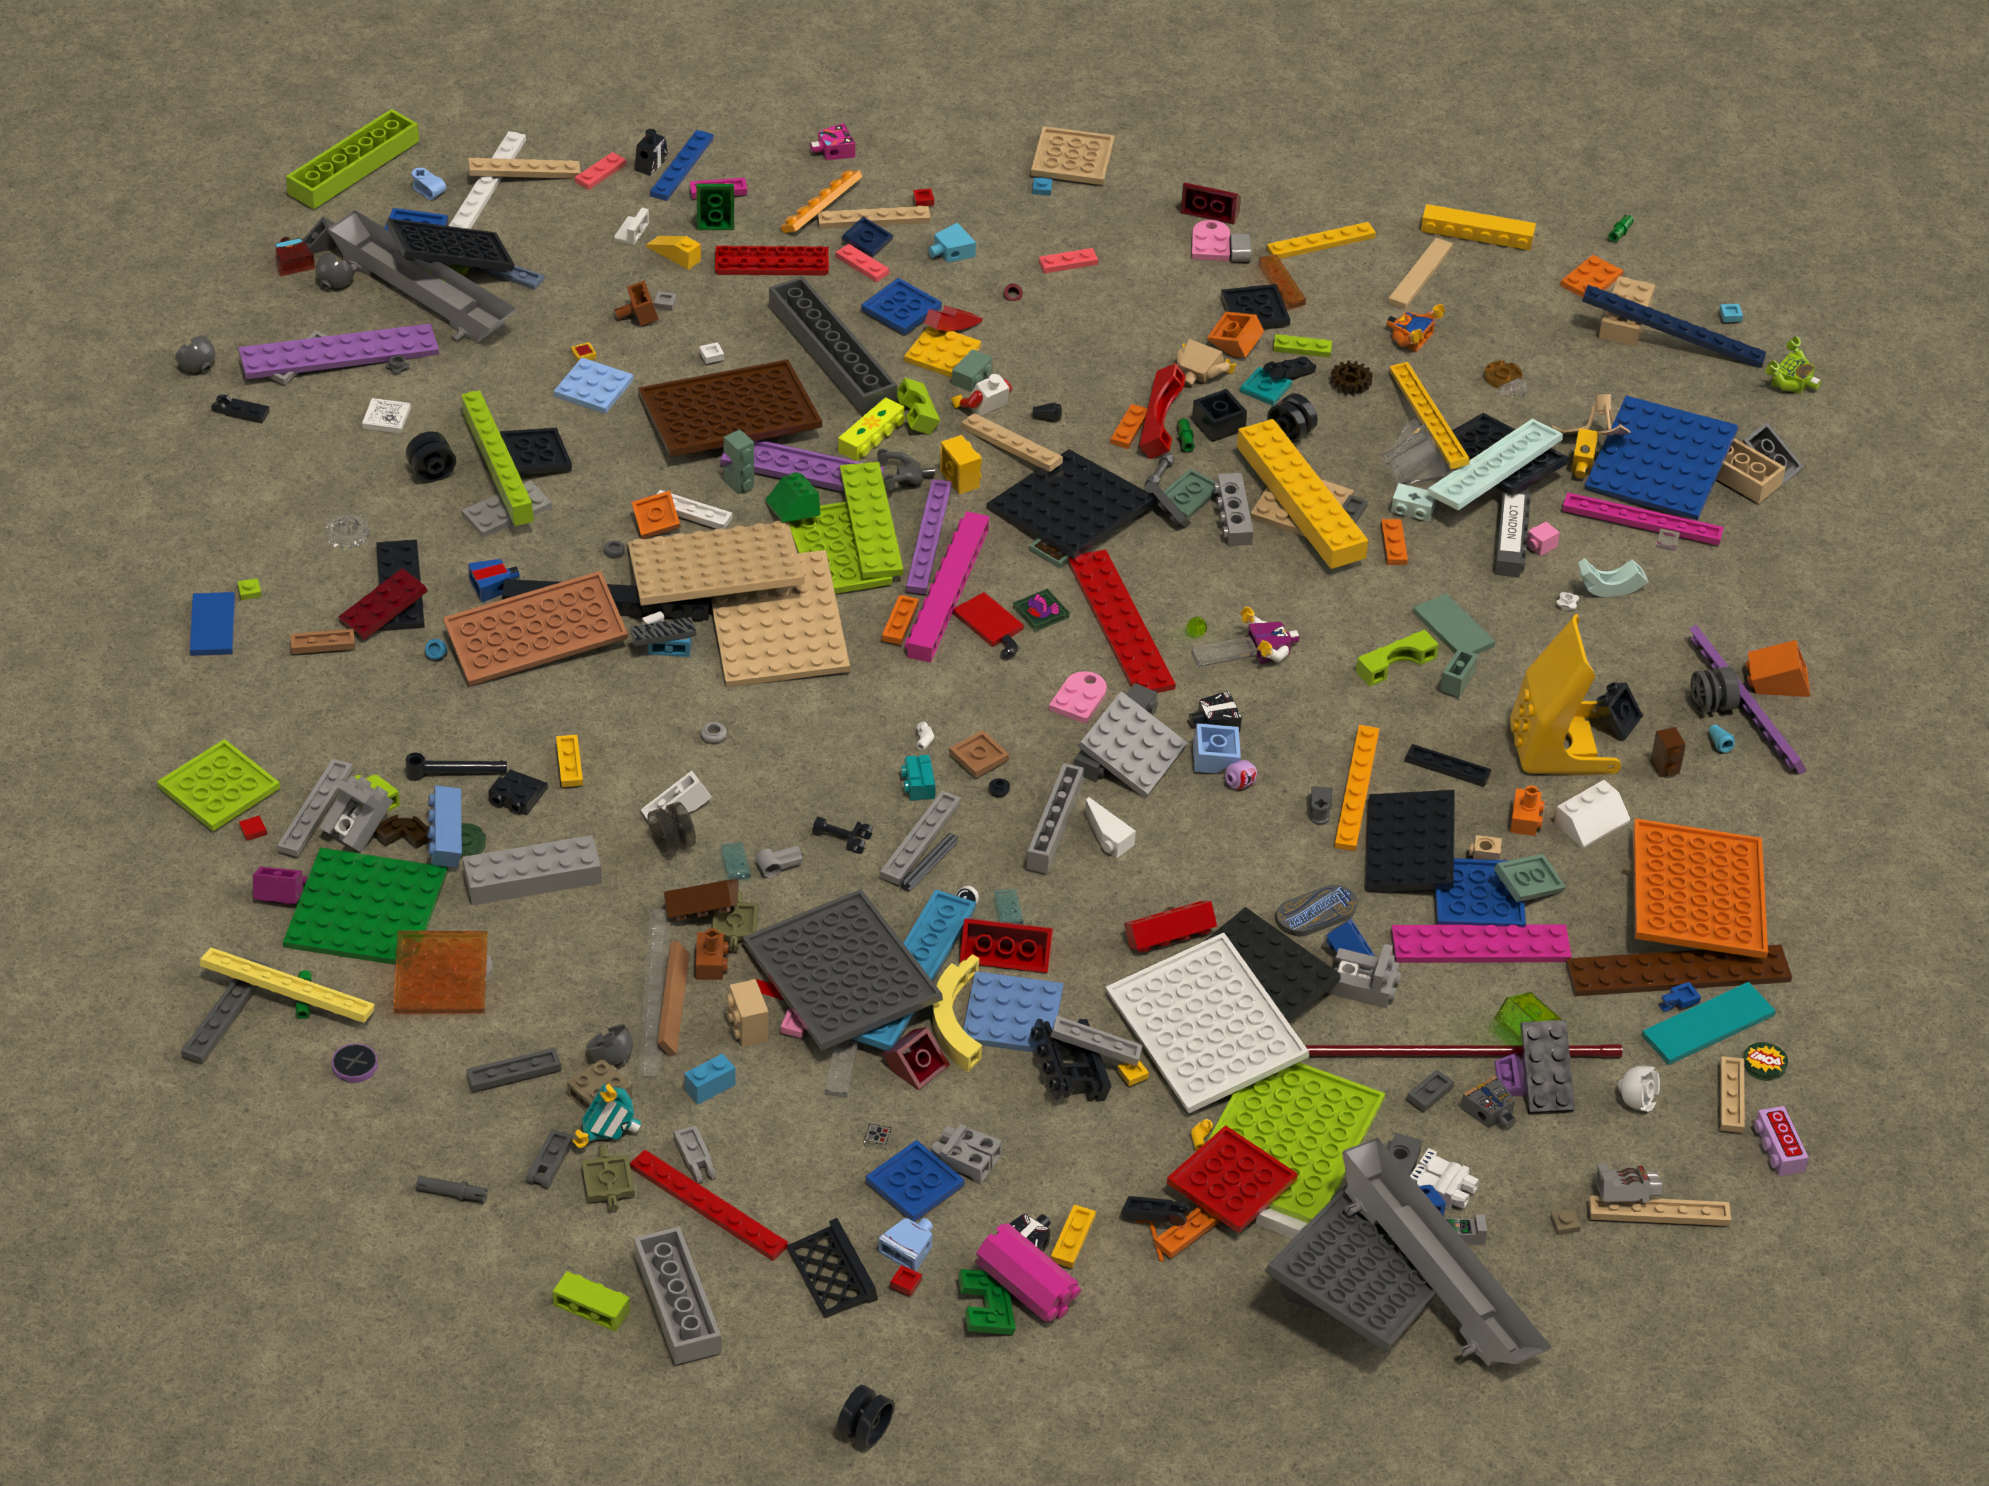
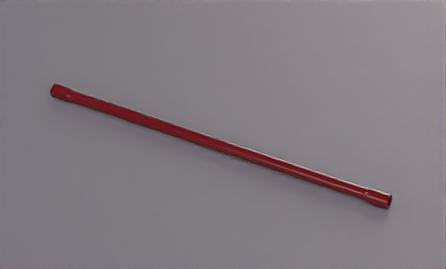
M1305 1045L1309 1051V1056L1506 1057L1516 1053L1518 1057H1523L1522 1045ZM1569 1045L1570 1057L1621 1058L1622 1045Z

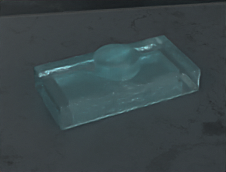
M743 843L721 845L728 879L741 880L751 878Z
M1016 889L994 891V899L1000 921L1023 924L1024 920Z

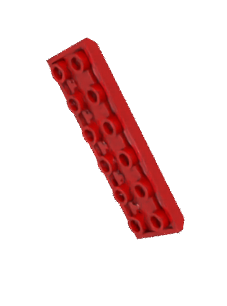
M716 246L715 272L718 275L825 276L829 273V247Z

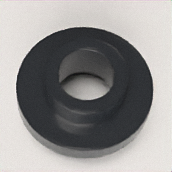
M1002 778L993 779L989 783V791L995 797H1004L1010 791V783Z

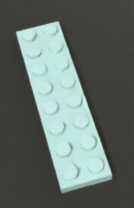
M1531 419L1471 459L1470 465L1456 469L1429 487L1428 495L1456 510H1460L1562 440L1563 433Z

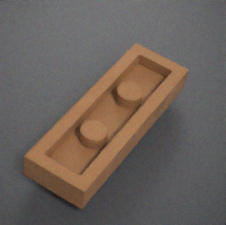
M354 629L291 634L292 654L355 649Z

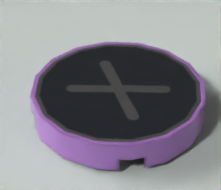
M364 1044L345 1045L339 1048L333 1055V1073L340 1080L342 1078L349 1083L363 1082L371 1078L373 1072L377 1070V1054L372 1048Z

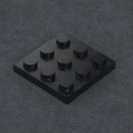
M1276 284L1221 290V297L1227 312L1255 314L1262 328L1290 325L1289 314Z
M557 427L499 431L519 475L572 471L571 460Z

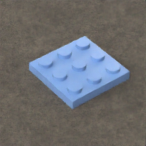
M581 358L556 387L554 397L606 414L633 381V374Z

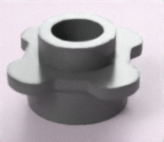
M401 355L391 357L390 362L386 363V367L392 369L395 374L410 367L409 363H406L405 358Z

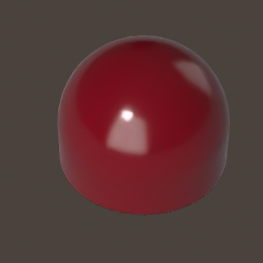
M1014 283L1007 285L1003 291V296L1008 301L1020 300L1023 295L1022 288ZM1008 291H1016L1018 296L1011 298L1008 295Z

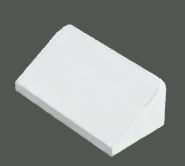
M1266 1208L1256 1218L1257 1225L1291 1239L1308 1224L1270 1208Z

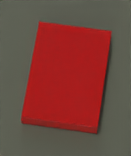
M985 592L953 608V615L991 647L1001 643L1004 635L1009 634L1012 637L1024 630L1023 623Z

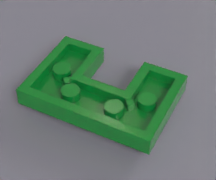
M960 1269L958 1278L961 1293L984 1295L986 1308L967 1306L965 1317L968 1331L1013 1335L1016 1325L1009 1291L986 1271Z

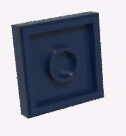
M863 216L842 235L841 240L873 258L893 239L894 235Z

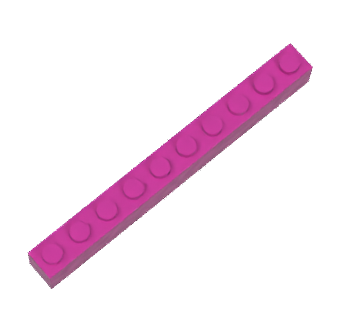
M966 511L964 518H960L958 531L953 533L952 545H948L946 557L942 558L940 570L936 571L935 583H931L929 596L924 598L923 610H919L917 623L912 625L911 637L906 639L905 649H908V658L932 662L953 614V608L957 605L988 534L990 516Z

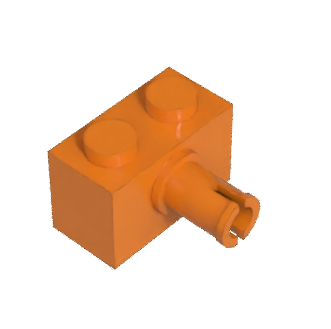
M1530 785L1525 789L1516 788L1510 833L1536 836L1537 828L1541 829L1543 816H1539V813L1543 814L1545 801H1541L1542 792H1539L1537 787Z

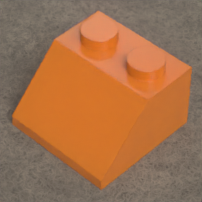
M1225 312L1207 339L1230 356L1246 358L1264 333V330L1255 314Z

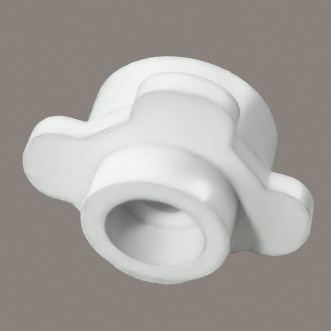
M1566 592L1560 593L1557 605L1561 609L1571 611L1577 607L1576 602L1579 601L1577 595Z

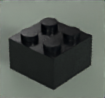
M1224 389L1193 400L1192 419L1213 441L1236 433L1238 429L1246 427L1247 410L1228 389Z

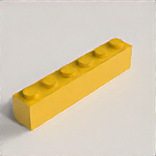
M1426 204L1421 232L1531 251L1536 223Z

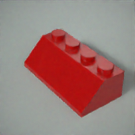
M964 918L960 963L974 955L979 958V965L1048 973L1054 928Z

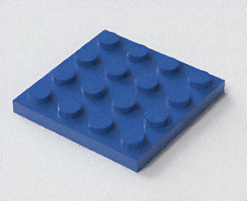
M1454 858V888L1435 889L1437 925H1494L1503 927L1516 925L1518 927H1526L1524 901H1515L1493 869L1497 863L1510 860Z

